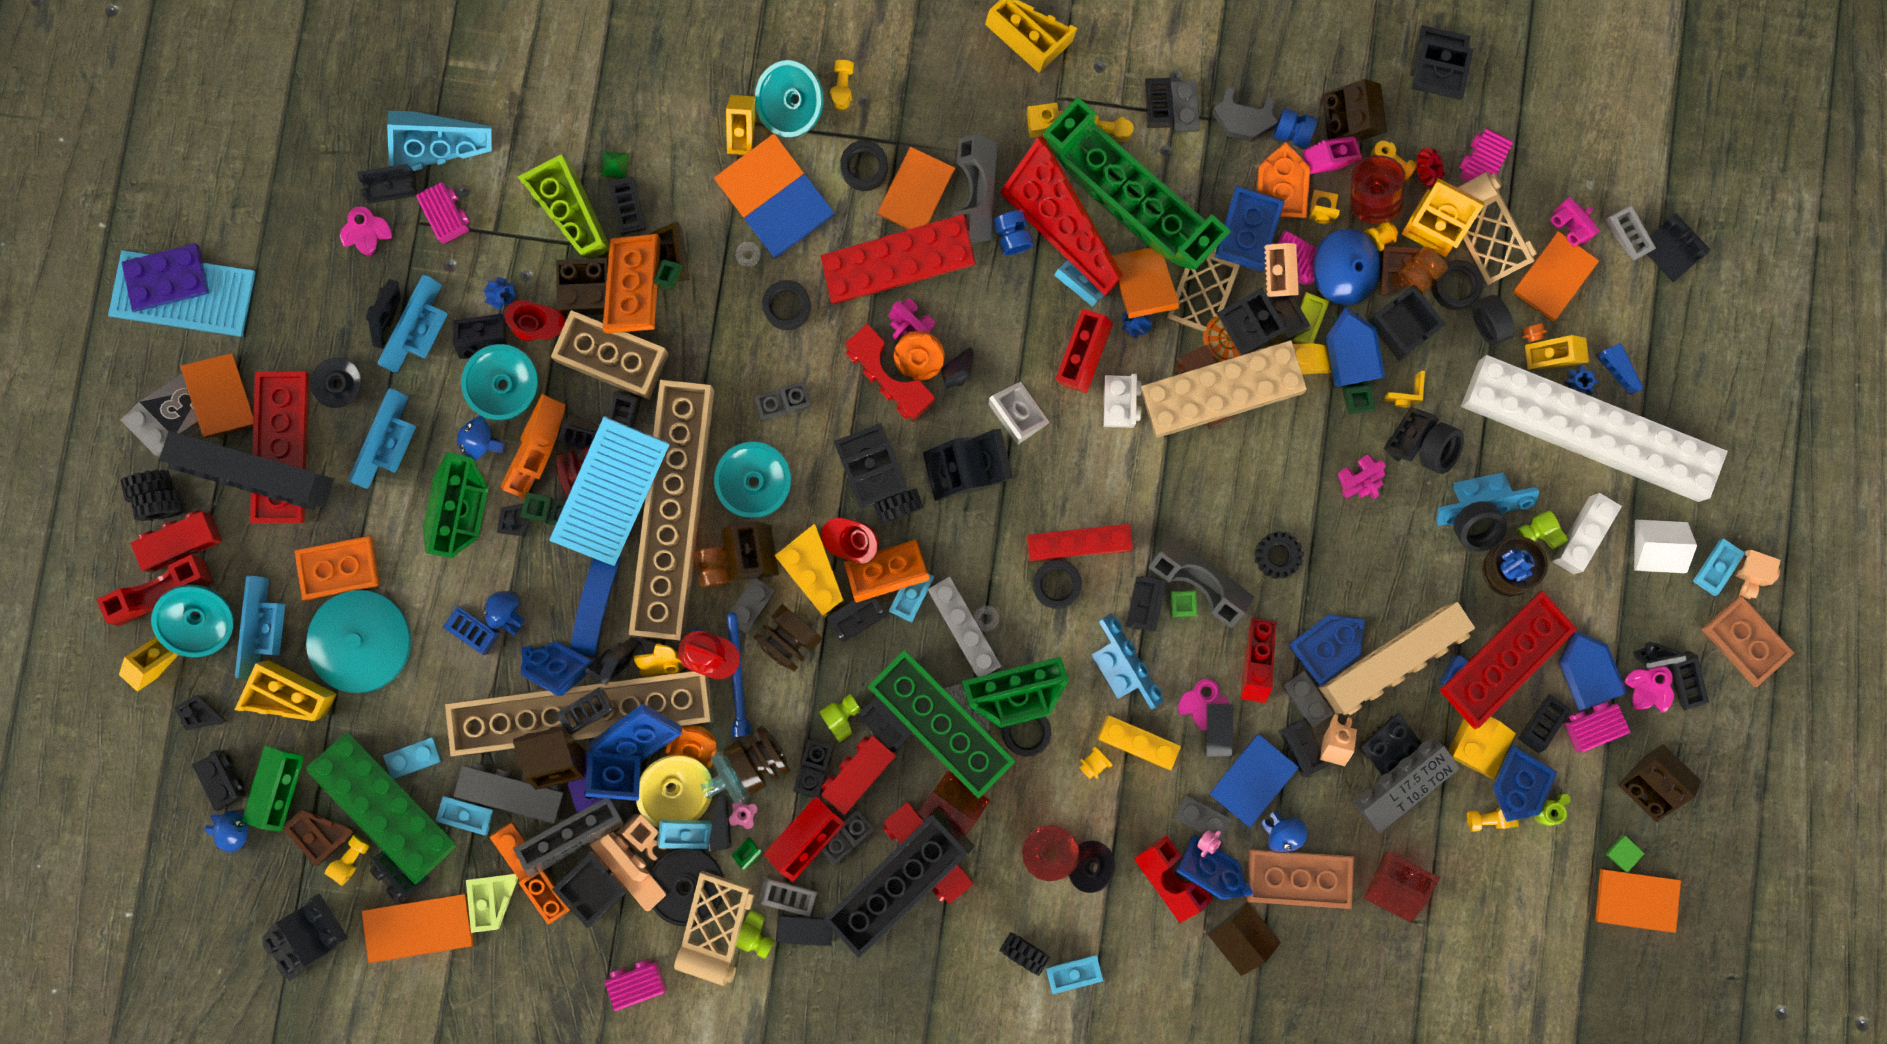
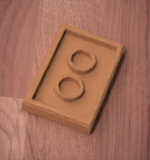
M1742 595L1737 596L1701 629L1753 687H1758L1794 654L1793 650Z

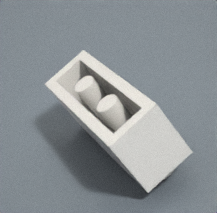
M1601 493L1590 496L1566 535L1568 542L1559 547L1552 562L1572 574L1583 572L1622 506Z

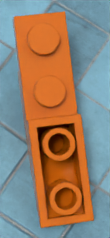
M544 394L541 395L520 437L522 443L500 486L502 490L525 499L526 492H529L535 478L540 479L560 429L565 410L564 403Z
M513 821L490 836L494 845L518 877V883L548 925L570 911V907H567L553 892L552 889L557 883L548 868L532 877H529L524 871L513 848L528 840L525 839Z

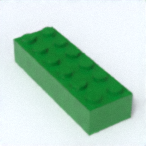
M903 650L868 686L978 799L1016 762L906 650Z
M348 732L306 767L308 774L415 885L456 849L455 843Z

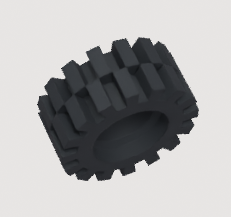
M168 470L138 472L135 475H128L120 480L124 499L127 502H131V498L139 494L173 490Z
M916 488L873 505L880 524L924 508Z
M176 490L148 492L131 498L133 516L136 521L161 520L183 513L180 492Z
M1277 531L1268 534L1257 544V549L1254 553L1256 555L1255 563L1259 565L1258 569L1263 571L1264 575L1267 577L1271 576L1273 579H1282L1292 575L1303 562L1302 556H1304V551H1301V543L1298 544L1297 538L1290 536V533ZM1279 545L1288 551V560L1285 564L1276 565L1271 561L1269 553L1272 547Z
M1012 932L1009 933L999 950L1009 959L1040 976L1050 959V956Z

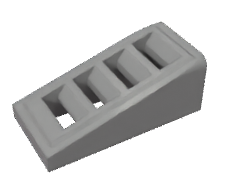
M1632 204L1604 219L1608 228L1632 261L1656 249ZM1625 218L1627 222L1620 224L1618 220ZM1631 226L1633 230L1625 233L1624 229ZM1637 234L1639 238L1630 242L1629 237ZM1643 242L1645 246L1635 251L1634 246Z
M765 877L758 903L810 917L817 891ZM774 885L776 888L773 898L768 900L771 886ZM785 888L786 892L783 902L779 903L781 890ZM792 891H796L793 906H789ZM802 894H807L804 907L800 909L799 904Z

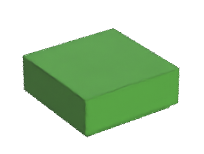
M1196 590L1170 592L1171 618L1198 616Z
M1622 835L1605 855L1622 871L1628 873L1644 853L1630 839Z

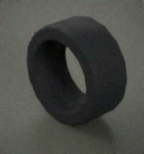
M868 140L856 141L843 151L840 159L841 173L845 182L850 187L859 191H871L885 181L888 173V162L884 150L879 145ZM860 152L873 154L879 162L877 174L868 180L858 179L850 171L849 164L851 159Z
M1465 260L1449 261L1436 272L1432 279L1431 289L1433 297L1441 306L1450 310H1461L1467 308L1479 298L1483 291L1484 281L1481 272L1475 265ZM1452 271H1461L1471 280V292L1463 299H1453L1444 291L1443 279Z
M780 280L772 284L765 291L762 299V309L768 322L775 328L794 330L801 327L808 320L811 312V301L806 290L799 283L791 280ZM783 291L794 292L801 300L799 314L790 320L778 318L772 310L774 297Z
M1491 294L1473 304L1472 313L1475 324L1480 334L1490 345L1496 346L1514 336L1515 327L1512 316L1505 303L1497 295Z
M1443 422L1436 424L1428 432L1422 443L1419 454L1422 466L1439 474L1448 472L1455 465L1463 450L1464 434L1462 430Z
M1480 501L1471 503L1457 514L1453 523L1454 532L1463 547L1475 552H1482L1495 547L1504 538L1507 531V522L1497 506L1490 502ZM1484 518L1494 519L1491 526L1483 533L1467 535L1469 527L1474 522Z
M1051 560L1044 563L1036 571L1033 579V591L1036 598L1044 606L1052 609H1063L1071 605L1079 597L1082 589V578L1078 569L1064 560ZM1054 569L1065 571L1072 580L1071 592L1062 599L1048 597L1042 588L1044 576Z
M1046 716L1035 719L1042 728V736L1040 741L1033 747L1024 748L1015 743L1011 732L1013 725L1003 727V740L1007 748L1014 754L1023 757L1035 756L1043 752L1049 745L1052 735L1051 725Z

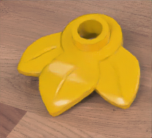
M656 644L654 653L634 656V662L640 668L639 674L644 677L662 676L666 673L677 674L684 669L678 652H675L673 648L666 645Z

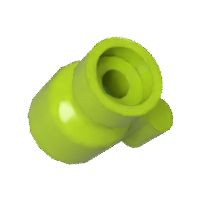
M1550 510L1535 516L1532 519L1531 525L1525 524L1517 528L1519 536L1530 538L1534 541L1540 538L1552 549L1568 542L1558 520Z
M849 694L843 698L842 703L833 702L820 710L819 713L840 743L852 735L848 717L850 715L855 716L862 710L852 695Z
M1557 794L1554 800L1546 799L1540 814L1533 816L1535 821L1547 826L1564 822L1567 817L1564 805L1570 803V796L1568 794Z
M751 909L741 925L736 947L746 952L754 950L758 956L765 959L775 940L768 936H761L760 932L765 916Z

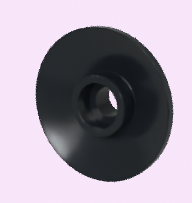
M330 358L321 362L313 371L310 380L311 391L315 399L330 408H341L352 403L359 395L362 386L361 375L357 367L343 358ZM342 380V387L336 389V382Z
M1090 840L1079 844L1071 853L1068 861L1070 881L1078 890L1085 893H1096L1103 890L1111 882L1115 872V859L1111 850L1099 841ZM1095 864H1097L1096 872L1093 870Z

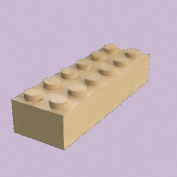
M1292 341L1141 386V393L1155 438L1304 394L1307 390Z
M1458 602L1444 605L1317 687V689L1334 714L1351 715L1362 708L1360 703L1364 700L1370 699L1372 701L1384 693L1382 690L1384 687L1391 685L1394 687L1406 679L1404 674L1411 673L1412 671L1415 673L1428 665L1426 663L1427 659L1439 658L1449 651L1447 646H1452L1456 643L1458 645L1470 638L1469 632L1474 630L1475 627Z

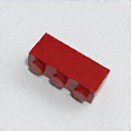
M1082 308L1055 378L1062 386L1087 394L1113 323L1105 315Z
M196 510L186 514V519L179 522L170 521L161 526L162 529L156 532L148 531L138 535V539L130 544L141 571L153 573L191 554L194 555L223 542L212 514Z
M874 735L870 739L865 736L855 747L859 750L853 758L848 756L840 764L839 768L842 771L838 776L834 778L831 775L822 785L825 791L821 795L844 816L897 756Z
M816 796L763 855L782 875L793 882L846 823L829 805Z

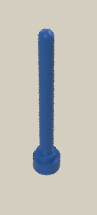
M730 612L727 615L728 638L738 649L740 656L737 615L734 612ZM740 656L739 667L732 674L736 721H733L734 726H731L732 737L748 736L747 734L752 732V724H749V719H746Z

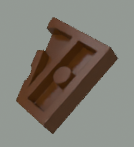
M1384 246L1381 257L1379 296L1387 295L1433 275L1435 249Z
M301 810L283 826V830L314 866H319L356 833L353 828L308 810Z

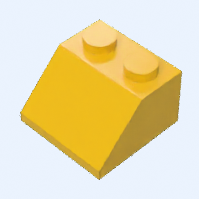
M1492 717L1475 730L1463 719L1448 752L1455 761L1494 780L1516 733Z

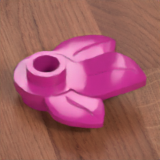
M359 206L349 212L348 223L342 227L340 238L344 247L355 244L361 253L372 256L377 246V239H391L392 232L388 223L383 218L375 217L368 208ZM359 214L365 218L362 224L356 221V217Z
M1665 666L1648 670L1636 669L1624 680L1625 684L1634 688L1632 696L1634 709H1647L1655 704L1661 712H1665L1670 708L1674 700V692L1670 687L1673 676L1671 671ZM1662 674L1664 676L1661 682H1655L1657 675Z
M1202 679L1196 683L1194 690L1183 694L1178 704V713L1180 715L1192 714L1198 728L1205 730L1206 704H1229V701L1220 694L1219 687L1215 681ZM1204 687H1208L1211 690L1208 697L1202 695Z

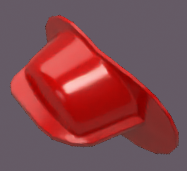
M526 300L510 303L505 309L504 314L505 321L512 329V332L516 337L525 341H534L538 338H554L561 334L566 322L564 316L558 310Z
M836 517L825 523L821 531V540L824 547L838 557L863 564L870 562L876 555L877 545L880 540L877 539L875 530L867 523Z
M695 631L686 635L679 644V659L684 667L693 672L720 680L734 674L739 667L740 656L738 649L732 642L705 631Z

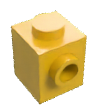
M1057 103L1027 107L1026 115L1030 138L1043 136V132L1063 112V110L1058 111Z

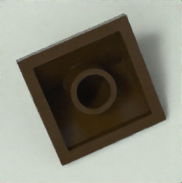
M673 222L650 233L658 234L661 238L659 261L664 259L683 265L684 267L677 282L690 280L684 231L679 222Z
M1248 902L1244 903L1207 934L1240 976L1266 963L1281 944Z

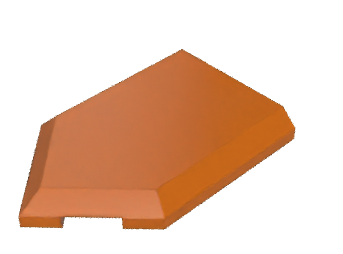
M1285 142L1259 165L1257 192L1284 200L1280 217L1307 218L1310 167Z

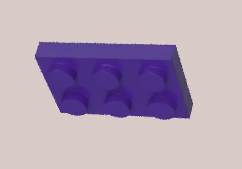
M197 244L122 261L131 310L135 312L209 294L200 247Z

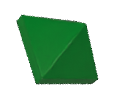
M604 151L601 176L626 178L629 154Z
M748 837L732 854V857L740 868L745 870L758 862L761 850Z

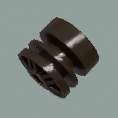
M1521 536L1512 537L1489 551L1483 561L1482 573L1489 588L1497 594L1507 597L1519 596L1542 582L1547 574L1548 560L1545 551L1534 540ZM1518 548L1519 552L1526 550L1532 556L1535 563L1534 567L1530 568L1533 575L1519 582L1516 578L1513 580L1508 579L1501 570V563L1505 561L1502 555Z
M781 604L771 616L778 625L777 628L774 630L764 624L762 628L770 636L766 639L757 632L754 635V639L757 640L761 649L775 662L795 672L798 666L790 660L794 655L803 662L805 658L798 649L803 646L813 651L823 638L786 606Z
M764 726L757 728L760 741L757 740L752 732L747 734L751 744L750 747L747 748L743 742L737 740L724 748L732 768L751 795L767 786L763 774L768 773L776 781L779 779L775 767H778L783 775L790 772L784 751L776 738Z

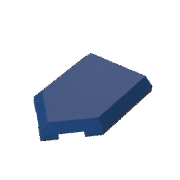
M1345 307L1325 337L1334 386L1339 387L1384 378L1385 373L1376 327Z
M1328 614L1288 646L1313 680L1321 686L1361 656L1365 619Z
M1576 630L1569 637V642L1564 653H1562L1559 664L1578 711L1621 696L1627 693L1608 644Z
M559 642L547 643L546 647L533 648L532 646L522 647L521 676L557 696H563L587 675L585 670L593 661Z
M1511 745L1493 785V790L1506 822L1539 815L1557 774V771L1514 745Z
M1193 834L1176 872L1221 900L1253 895L1250 885L1246 884L1241 874L1243 870L1239 862L1219 849L1213 854L1208 852L1203 858L1201 856L1203 851L1197 847L1201 838Z

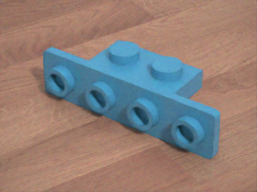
M425 274L421 276L378 360V365L393 373H398L408 352L424 359L426 358L448 315L446 312L432 306L442 287L439 282Z
M392 388L388 389L350 473L349 482L368 489L378 466L396 473L416 429V426L400 420L409 398L407 395Z
M1504 472L1454 482L1453 489L1459 503L1439 507L1437 509L1436 524L1437 526L1453 525L1457 514L1464 507L1480 501L1490 502L1497 506L1501 514L1519 509H1529L1537 504L1539 490L1537 487L1513 492Z
M246 576L235 678L249 679L255 664L260 662L261 654L280 656L285 604L267 603L269 578Z
M1113 614L1100 619L1099 623L1111 643L1092 654V657L1116 697L1119 699L1139 688L1151 709L1162 704L1164 700L1160 688L1153 683L1147 666L1140 661L1135 653V646L1123 633L1120 621Z

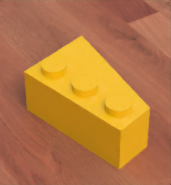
M999 0L989 10L985 23L989 29L1039 74L1073 42L1077 27L1072 25L1068 27L1056 21L1055 17L1051 15L1047 17L1036 12L1034 7L1019 0Z
M815 524L775 555L824 618L845 602Z
M267 660L255 664L235 710L316 721L327 716L337 693Z

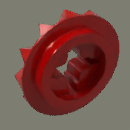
M1430 147L1419 152L1416 163L1418 176L1428 188H1432L1438 178L1443 180L1445 176L1443 171L1444 164L1441 162L1442 157L1438 155L1436 149H1431Z

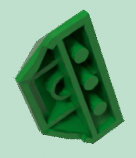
M447 452L433 477L423 524L426 554L452 559L479 537L488 487L476 467L474 459L471 457Z
M1056 657L962 681V686L969 707L1002 728L1051 715L1069 678L1062 658Z

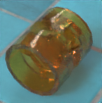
M1425 246L1413 257L1414 263L1408 262L1398 272L1401 280L1409 288L1415 285L1422 295L1433 285L1432 279H1439L1448 269L1445 261L1435 251Z
M724 546L707 548L693 553L695 565L700 568V572L697 574L700 588H712L733 582L729 581Z

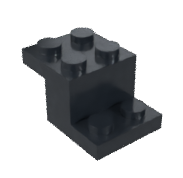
M1422 25L1419 29L1410 70V76H1414L1411 89L1461 100L1464 97L1474 50L1468 48L1471 36Z
M1263 288L1217 312V316L1240 356L1254 352L1262 347L1264 349L1290 341L1311 330V325L1293 295L1269 297Z
M881 423L834 441L860 509L908 491Z
M1001 428L990 430L975 437L953 439L923 452L934 501H941L957 494L982 491L1013 478Z
M318 894L311 898L302 908L277 921L265 933L262 940L266 952L270 955L272 954L276 960L278 971L282 976L287 977L290 982L305 969L333 953L348 937L322 896Z

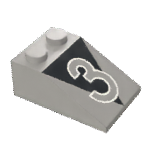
M182 374L138 402L121 419L138 439L158 457L161 456L168 431L192 437L200 429Z

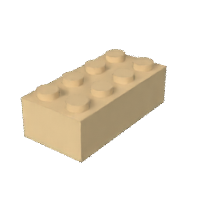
M571 310L551 358L561 365L650 400L669 353L664 347L626 332L606 334L603 331V323Z

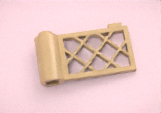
M1486 171L1457 188L1484 202L1481 215L1478 214L1476 217L1479 218L1476 231L1468 230L1463 239L1486 283L1489 285L1534 262L1533 256L1537 252L1531 241L1525 242L1498 189L1501 187L1499 178L1495 173L1490 174ZM1495 201L1501 209L1498 220L1485 216L1487 206ZM1503 216L1505 217L1507 222L1502 221ZM1483 220L1497 223L1493 237L1479 233ZM1500 225L1511 228L1513 234L1510 242L1496 238ZM1478 237L1491 240L1487 254L1477 251L1475 244ZM1515 238L1517 239L1519 245L1514 243ZM1495 242L1509 246L1505 259L1491 256ZM1512 247L1522 249L1527 259L1519 264L1508 261ZM1489 259L1503 263L1500 273L1492 278L1487 270ZM1507 264L1513 266L1505 270Z
M1215 249L1206 258L1209 268L1198 273L1195 270H1191L1193 275L1189 277L1187 276L1190 269L1185 268L1176 291V296L1179 304L1187 302L1192 315L1181 318L1173 315L1174 309L1169 310L1166 319L1204 332L1206 326L1201 325L1197 315L1210 310L1214 318L1217 316V313H1215L1213 308L1219 306L1217 312L1224 309L1240 265L1215 258ZM1211 260L1217 262V264L1212 265ZM1221 265L1233 268L1230 277L1220 282L1214 268ZM1211 270L1217 283L1204 289L1198 276ZM1195 278L1201 291L1187 296L1184 284L1186 281ZM1228 282L1226 289L1224 290L1222 284ZM1219 287L1223 295L1222 300L1211 305L1206 292ZM1182 292L1184 299L1179 301ZM1203 294L1208 307L1195 313L1190 299ZM1194 317L1196 323L1189 321V319Z
M705 871L700 872L682 946L675 960V970L721 986H725L727 982L731 983L736 973V967H733L732 961L745 909H751L754 894L750 893V886ZM705 880L713 882L719 892L708 897L703 888ZM731 889L743 892L741 901L735 905L732 904L726 893ZM721 895L728 909L717 913L711 900ZM703 904L707 905L713 916L705 921H702L697 912L698 907ZM730 912L735 920V925L727 930L720 916ZM715 920L722 933L712 938L705 924ZM700 928L706 939L701 944L690 941L692 931ZM724 936L729 945L728 952L718 950L714 941Z

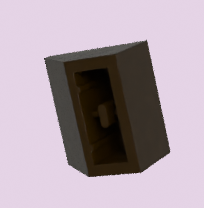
M1362 79L1322 94L1328 140L1354 136L1356 140H1364L1387 132L1380 83Z
M607 258L556 260L557 310L563 316H569L571 310L584 316L604 315L608 268Z
M759 522L734 523L722 530L729 581L779 575L771 525Z
M563 726L551 727L545 731L527 733L524 736L513 738V744L523 776L535 790L584 778V750Z
M1662 744L1644 756L1622 779L1618 786L1655 822H1658L1695 798L1701 780Z

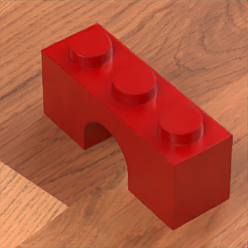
M1165 835L1145 847L1133 859L1178 922L1181 923L1200 913L1213 899L1207 890L1192 881L1185 882L1177 877L1173 864L1182 856L1168 836Z

